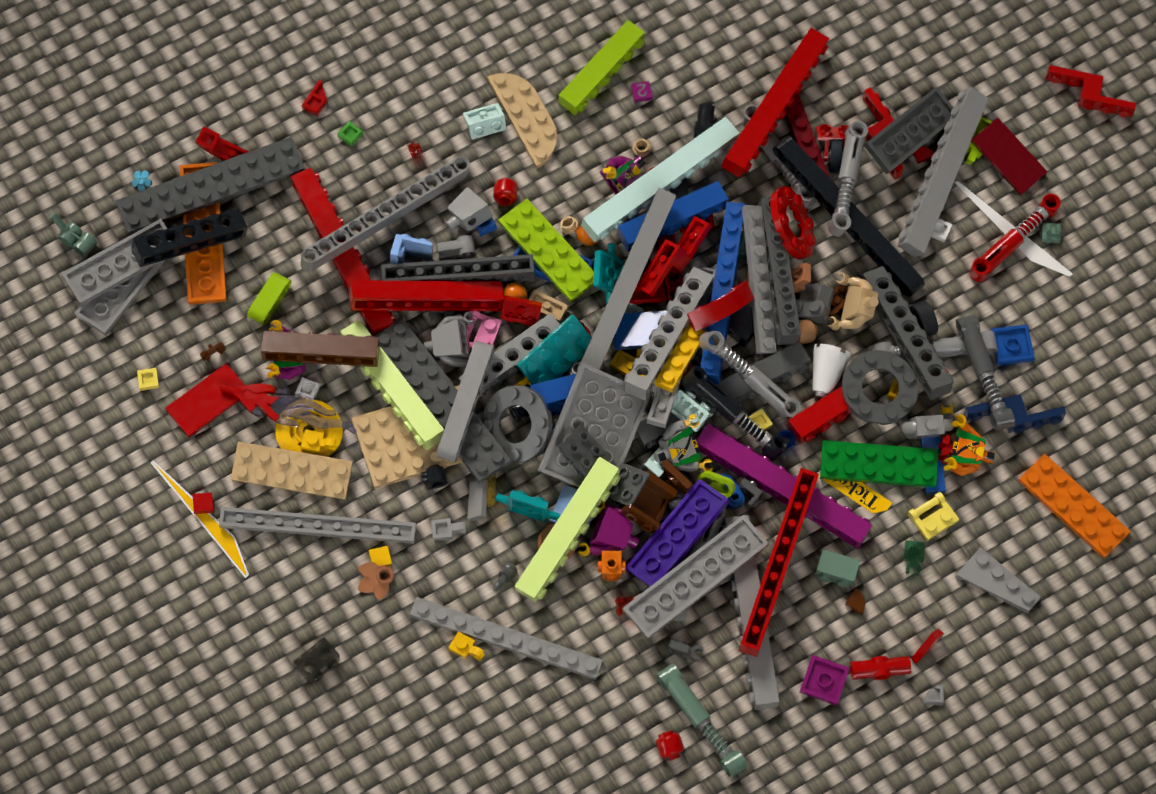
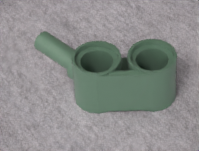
M55 212L49 216L60 228L59 240L74 249L82 257H86L98 243L91 234L83 233L81 228L75 223L69 222L65 224Z

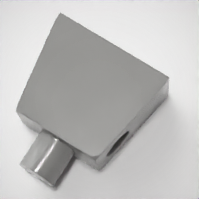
M467 187L448 206L452 217L445 224L451 231L459 225L466 231H470L492 218L493 214L489 205Z

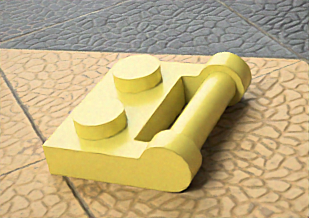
M941 492L935 494L934 498L915 510L911 509L907 512L909 518L926 541H929L959 521V518L946 502ZM939 504L941 509L921 521L919 518L921 514Z

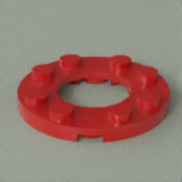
M779 187L775 189L776 192L772 193L770 200L771 215L776 232H779L783 240V246L793 258L797 260L808 258L812 255L814 245L816 244V238L813 235L812 229L814 228V222L808 216L801 195L796 194L791 187ZM787 206L792 210L795 220L800 222L797 226L801 232L799 236L801 239H798L790 228Z

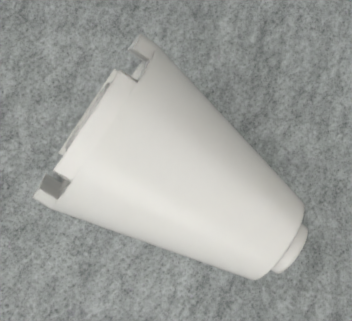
M817 344L814 345L812 391L816 393L815 396L824 398L834 391L852 354L846 350L845 353L840 352L841 348L828 344H820L819 347Z

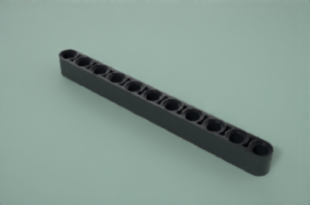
M786 136L773 147L775 156L832 216L836 209L835 205L837 204L839 188L794 139ZM851 201L849 203L850 207H848L851 225L846 232L879 267L884 266L885 270L891 274L896 286L906 296L911 297L925 285L924 279Z

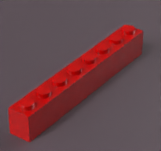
M351 280L349 288L351 310L502 311L504 302L502 282Z

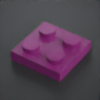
M812 655L799 693L837 706L850 668Z

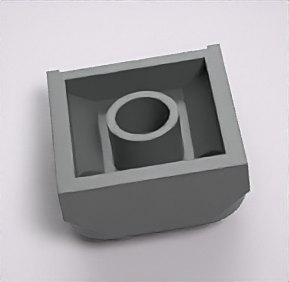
M805 284V290L795 295L798 319H811L813 323L827 324L835 291L834 288L823 284Z

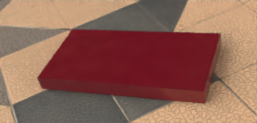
M998 117L971 140V143L1020 196L1048 172Z

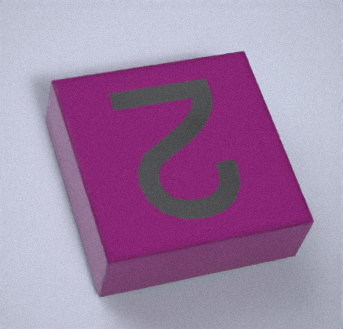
M649 81L631 84L634 103L652 100Z

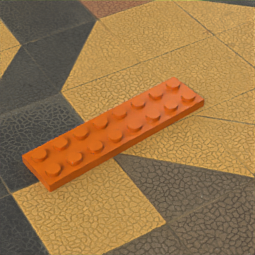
M217 162L179 165L180 177L217 164ZM220 202L183 215V224L189 223L191 220L206 218L212 214H221ZM223 243L185 254L188 304L227 302Z

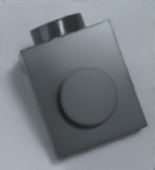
M744 478L740 482L739 488L745 496L751 499L746 508L750 512L752 508L757 509L763 501L761 499L763 492L758 489L755 482Z

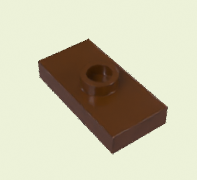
M665 459L661 463V470L668 477L669 483L674 487L677 486L686 495L693 487V484L668 460Z

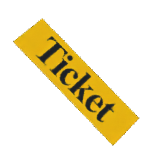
M822 479L873 514L887 511L892 504L891 501L862 482Z

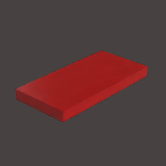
M227 363L165 408L166 412L188 438L239 402L234 398V395L220 391L222 384L235 388L237 386H246Z

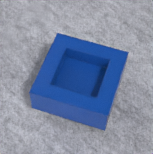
M493 218L476 227L481 237L498 229Z

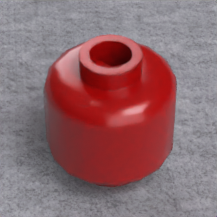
M509 178L497 180L493 189L494 200L502 206H509L516 201L518 194L517 183Z
M673 730L659 734V738L655 743L660 757L668 758L669 761L679 758V753L684 751L680 734L673 732Z

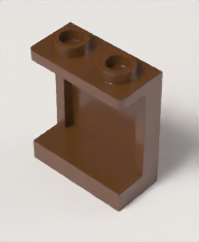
M646 470L645 472L651 475L633 505H623L620 513L625 515L629 521L640 525L644 531L653 533L660 529L661 524L659 522L669 501L676 496L678 490Z

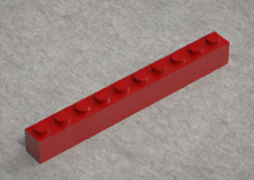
M812 27L809 29L724 158L721 165L722 168L739 178L744 172L748 173L753 165L750 162L752 159L756 160L761 153L759 148L761 145L765 147L770 139L768 134L775 132L779 125L776 122L778 119L782 121L787 113L785 108L787 106L791 107L795 100L793 96L795 93L799 95L804 86L802 82L804 80L808 81L812 74L810 70L812 67L816 69L821 60L819 56H824L829 48L827 43L830 38Z
M308 168L291 176L292 186L320 239L345 225L342 218L338 219L336 215L338 212L334 203L330 204L326 188L321 187V179L317 172L314 173L312 168ZM354 247L332 259L348 292L351 280L375 281L370 279V271L366 264H362V256L359 250L354 249ZM358 310L372 336L393 325L395 321L391 311Z
M800 468L740 643L739 652L758 657L818 480V473Z

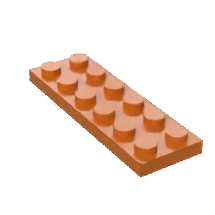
M1045 453L1018 480L1019 483L1103 559L1131 532Z

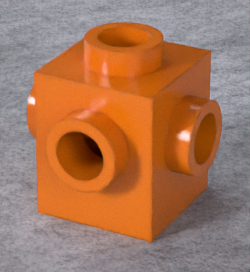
M602 551V561H598V573H602V579H606L609 582L621 579V573H625V561H622V551Z

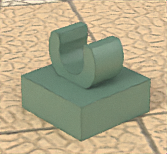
M1042 222L1041 242L1060 244L1061 224Z

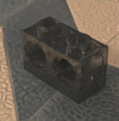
M323 637L293 661L294 668L310 685L312 682L316 683L324 676L323 673L328 669L333 670L337 667L340 655L327 639ZM329 653L331 657L329 659H322L321 655ZM309 665L316 667L312 672L306 671L305 668Z

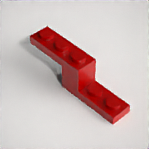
M1049 65L1045 80H1049L1052 83L1068 84L1071 87H1081L1079 107H1083L1086 110H1098L1105 114H1117L1124 118H1132L1136 103L1100 95L1104 76Z
M871 87L864 90L862 99L876 117L878 123L868 128V133L865 136L867 142L894 121L889 108L882 104L880 96ZM902 163L889 172L894 180L902 175Z
M694 216L678 244L665 239L636 288L653 297L670 269L682 274L712 226L708 222Z

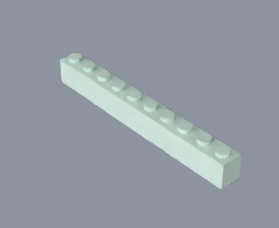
M725 116L584 217L581 227L594 242L599 239L604 240L610 235V231L613 229L618 230V226L625 223L624 221L628 218L631 220L638 215V211L642 208L647 209L650 207L658 188L666 191L670 188L675 189L685 177L688 179L695 174V170L699 167L702 169L707 166L710 159L713 157L718 158L727 147L732 148L740 134L739 131Z

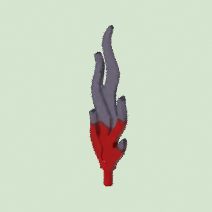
M263 383L237 386V388L222 384L220 387V391L234 395V398L240 401L247 411L257 417L262 416L261 412L257 409L259 408L278 424L298 427L297 421L284 418L293 417L317 429L344 428L355 435L357 434V430L346 421L320 418L310 413L308 410H313L325 416L336 415L335 410H328L308 398L267 395H288L287 389H280Z

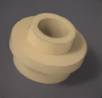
M645 139L636 140L632 146L633 153L640 157L647 156L651 151L650 143Z
M571 216L563 218L560 223V229L564 234H572L579 227L578 221Z

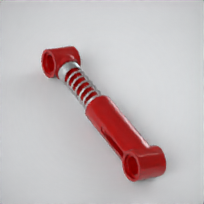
M1052 193L1045 195L1042 202L1029 217H1026V220H1023L1016 228L1010 229L980 258L973 261L969 273L971 279L975 282L985 281L988 275L1024 242L1025 236H1028V233H1032V230H1035V226L1038 227L1042 220L1045 221L1047 218H1052L1057 214L1061 204L1060 198ZM1046 204H1051L1053 207H1048ZM976 268H981L984 272H979Z

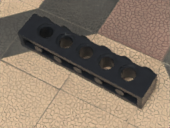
M239 208L235 210L229 209L224 213L212 214L200 220H191L183 225H174L169 229L157 230L148 235H139L132 240L131 249L139 267H143L246 237L248 226Z

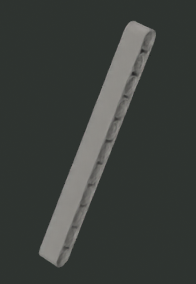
M463 156L455 158L307 247L301 255V268L307 272L314 271L461 182L468 176L470 161ZM311 258L313 261H307L306 259Z
M658 188L581 363H585L598 370L600 369L676 197L675 194Z

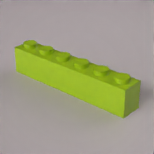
M627 20L559 94L558 103L575 116L579 111L583 112L591 98L595 99L599 89L602 86L605 87L610 82V77L621 70L622 64L632 58L633 52L643 46L645 43V32Z

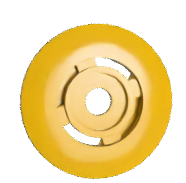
M301 400L291 404L281 413L275 428L276 441L280 449L325 457L333 455L335 451L322 448L320 454L301 450L299 444H302L303 430L307 426H312L316 432L324 433V439H335V451L340 446L343 437L342 422L338 413L328 404L318 400Z

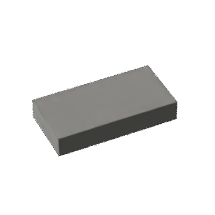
M484 480L480 484L477 481L469 483L467 519L470 521L486 517L488 480Z

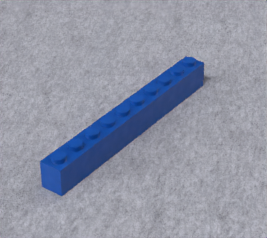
M726 203L711 302L730 292L735 287L744 231L742 207L745 206V203ZM730 315L707 326L706 332H720L724 337V343H726ZM710 337L709 339L711 345L714 344V340L712 337ZM703 350L701 368L706 371L708 379L714 384L720 385L724 359L719 358L710 351Z

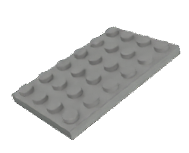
M581 363L538 471L577 488L580 487L586 477L577 473L578 471L573 465H570L571 460L567 461V456L565 457L559 452L557 447L561 442H565L580 424L606 452L602 458L620 468L625 461L651 393L646 401L625 392L623 380L585 363Z

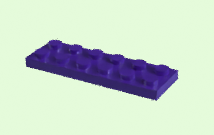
M699 479L664 520L660 529L654 532L625 567L626 570L647 586H652L680 563L729 504V499Z

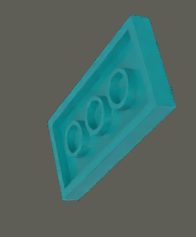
M571 314L518 362L516 366L531 385L557 379L585 354L592 337L575 315Z

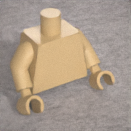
M840 272L838 274L844 278L842 281L836 280V282L842 285L850 284L846 294L842 321L831 316L828 320L834 323L827 326L834 331L840 327L842 329H859L866 321L873 318L875 307L879 303L878 292L873 291V287L867 280L856 277L850 278L849 275Z

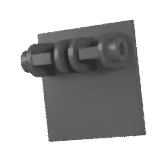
M582 424L575 429L565 442H561L557 446L559 448L558 451L565 457L567 456L566 460H571L570 465H573L578 471L577 473L585 477L599 457L602 458L606 453Z
M622 463L619 468L621 478L616 486L612 485L608 498L612 499V502L617 505L622 503L628 506L630 504L633 505L651 474Z

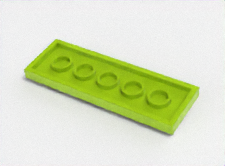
M525 199L498 220L500 226L527 255L533 254L534 263L570 303L594 285V271L528 199Z

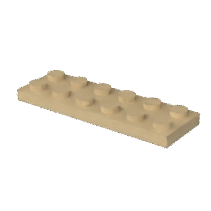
M238 442L231 480L346 500L353 462Z

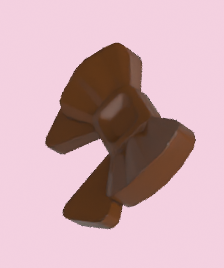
M223 342L217 343L214 347L209 344V349L201 352L200 356L203 361L210 360L211 354L215 352L223 354L226 347Z

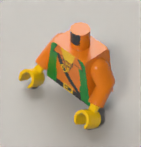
M955 415L958 421H952V426H959V429L956 430L954 435L952 454L944 460V462L948 463V465L944 466V470H951L960 476H965L979 471L982 462L993 464L995 453L984 450L986 440L966 422L964 415Z

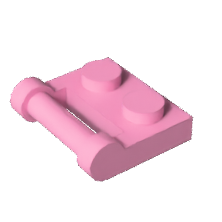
M469 311L473 315L468 320H474L472 325H466L469 350H472L475 341L494 345L502 320L481 314L478 311ZM479 321L481 324L474 342H471L469 337L475 322Z

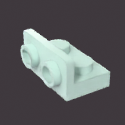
M498 103L463 113L471 139L506 130L505 117Z
M679 390L671 412L680 420H688L689 415L696 414L697 418L692 419L691 422L700 421L697 428H692L695 432H698L708 417H712L711 407L703 401L701 403L697 401L694 393Z

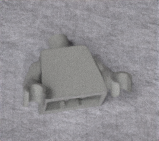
M466 312L463 317L461 315L445 317L437 325V328L431 331L432 340L424 342V347L429 353L433 352L434 356L439 358L441 362L453 367L466 368L467 358L470 357L466 325L474 323V320H467L466 318L471 317L473 314Z

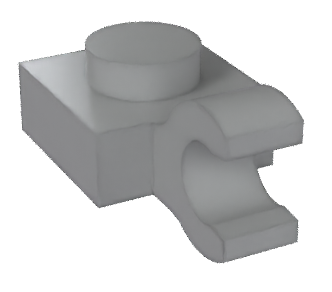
M450 518L431 520L433 541L453 539L452 533H466L465 522L451 524Z

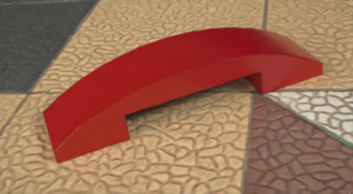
M204 126L195 142L202 149L222 161L249 152L220 138L219 133Z
M744 281L711 303L689 312L687 316L693 330L698 331L741 309L752 301L754 296L748 282Z

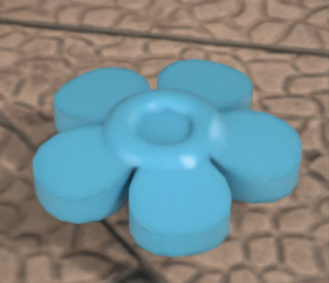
M136 171L134 173L136 179L132 180V185L138 187L139 191L145 190L146 187L152 185V180L147 179L150 175L149 172L142 171L141 173Z

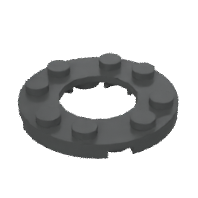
M873 350L860 354L850 362L843 374L841 391L844 402L856 417L867 423L888 425L900 421L911 411L918 396V382L913 369L904 359L888 351ZM873 370L887 371L895 377L898 383V394L892 402L877 404L871 402L862 391V381L868 372Z
M508 386L496 392L488 401L482 417V423L511 459V463L528 462L536 455H540L546 448L552 433V415L544 402L545 399L537 391L526 386ZM514 405H520L525 408L530 414L532 422L528 437L519 443H512L506 440L504 433L501 431V418L505 411Z

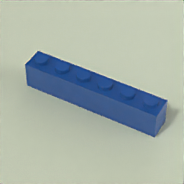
M719 181L674 200L657 241L660 237L674 234L682 227L688 228L694 216L705 220L715 212H723L729 199ZM647 213L618 226L617 234L627 252L631 250Z

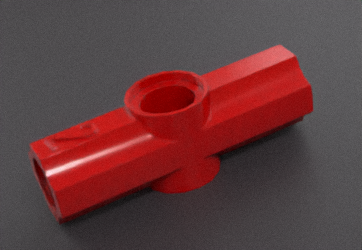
M877 656L870 660L850 662V676L852 680L867 678L884 680L891 676L911 674V660L909 656L895 658Z

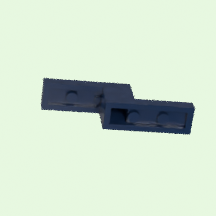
M1021 394L1002 399L1005 406L1012 410L1015 418V426L1007 428L1008 433H1022L1028 428L1039 429L1049 423L1056 425L1061 423L1066 415L1064 406L1027 415ZM990 402L966 407L963 413L966 421H978L985 416H989L992 413L989 406Z

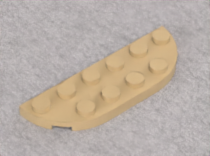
M509 73L487 76V81L536 169L541 167L553 155L557 143V131L538 93L527 80L520 76Z

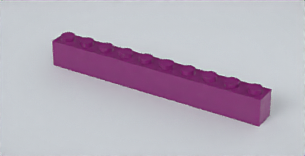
M707 424L696 440L699 451L741 478H746L748 481L752 480L759 489L788 506L798 476H792L787 473L784 467L774 465L766 456L758 455L751 447L740 444L735 437L722 433L719 427ZM815 487L805 517L859 549L872 528L870 521L863 516H857L849 507L841 506L833 497L823 495Z

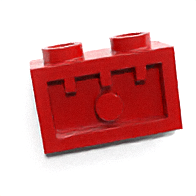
M505 295L500 319L533 326L539 321L542 303Z

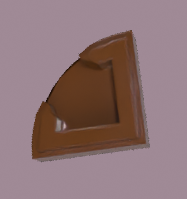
M855 588L845 606L862 615L865 609L863 594Z

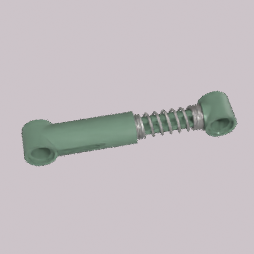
M672 663L658 672L656 678L660 685L669 692L695 729L698 728L700 732H703V736L707 737L706 740L710 741L713 749L717 750L716 754H719L720 764L726 774L732 778L747 768L748 764L743 755L738 750L734 751L726 744L727 741L723 740L724 737L720 736L721 733L717 732L718 728L715 729L714 724H711L710 714L683 680L679 669Z

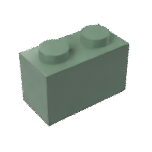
M823 549L815 577H818L823 582L831 581L837 583L838 586L843 588H852L861 560Z

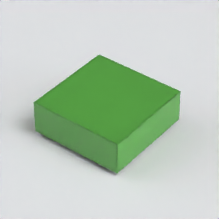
M348 121L337 133V136L352 147L364 133L360 128Z

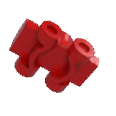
M947 434L938 445V448L941 450L938 460L942 461V464H948L944 460L949 458L953 451V445L949 444L950 435Z

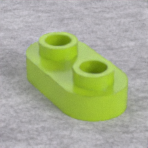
M704 471L697 478V481L701 479L726 498L730 497L736 489L733 480L712 471Z

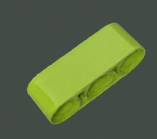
M273 272L249 308L247 317L265 326L289 290L291 280Z

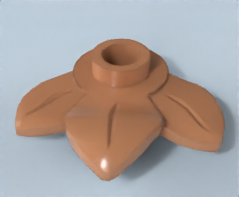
M373 562L364 563L358 567L359 572L364 576L358 585V591L363 593L374 592L377 600L384 598L389 592V583L394 578L393 570L386 565L379 567ZM381 572L387 573L386 579L380 577Z

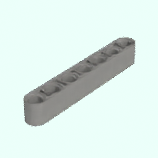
M480 341L474 342L437 450V458L456 463L492 360L494 345Z

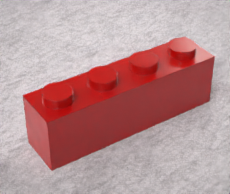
M841 387L788 420L787 428L799 444L812 441L817 433L826 432L833 423H840L851 412L844 402Z

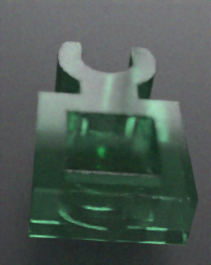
M905 540L903 561L909 562L905 569L906 574H909L910 568L916 569V575L920 574L921 566L919 563L924 561L925 542Z

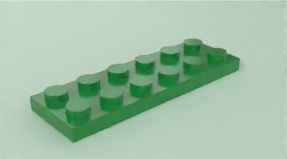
M823 440L820 479L936 487L938 449Z

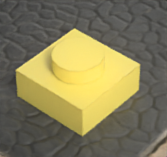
M156 368L137 370L140 391L159 388Z
M763 409L748 417L751 418V421H755L756 425L759 424V428H763V431H766L773 425Z

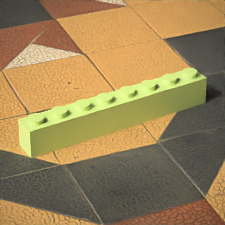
M360 320L340 331L341 335L344 336L348 334L361 337L372 336ZM380 347L378 367L361 366V370L366 377L369 376L372 379L373 387L381 391L382 398L386 404H391L397 418L401 417L404 421L405 429L414 434L416 443L419 446L422 445L425 450H428L441 441L444 429Z
M601 457L597 459L516 583L515 589L517 592L535 603L538 599L544 597L547 592L545 588L549 582L553 583L558 573L556 571L567 562V554L578 545L579 540L577 539L580 534H585L589 527L588 522L591 518H595L600 510L599 505L602 501L605 502L608 499L610 488L612 485L616 486L621 476L618 467Z

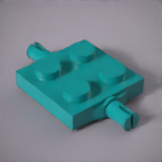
M608 243V253L602 250L595 251L594 287L605 292V304H607L625 264V261L616 256V244Z
M511 490L509 497L497 493L495 501L506 504L509 511L545 522L547 518L557 521L561 515L548 509V502L545 499L537 496L535 498L528 496L525 492L519 490L516 492Z

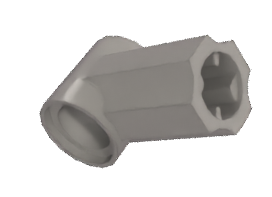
M470 235L460 236L454 241L437 243L439 260L457 257L460 259H471L476 255L473 237Z

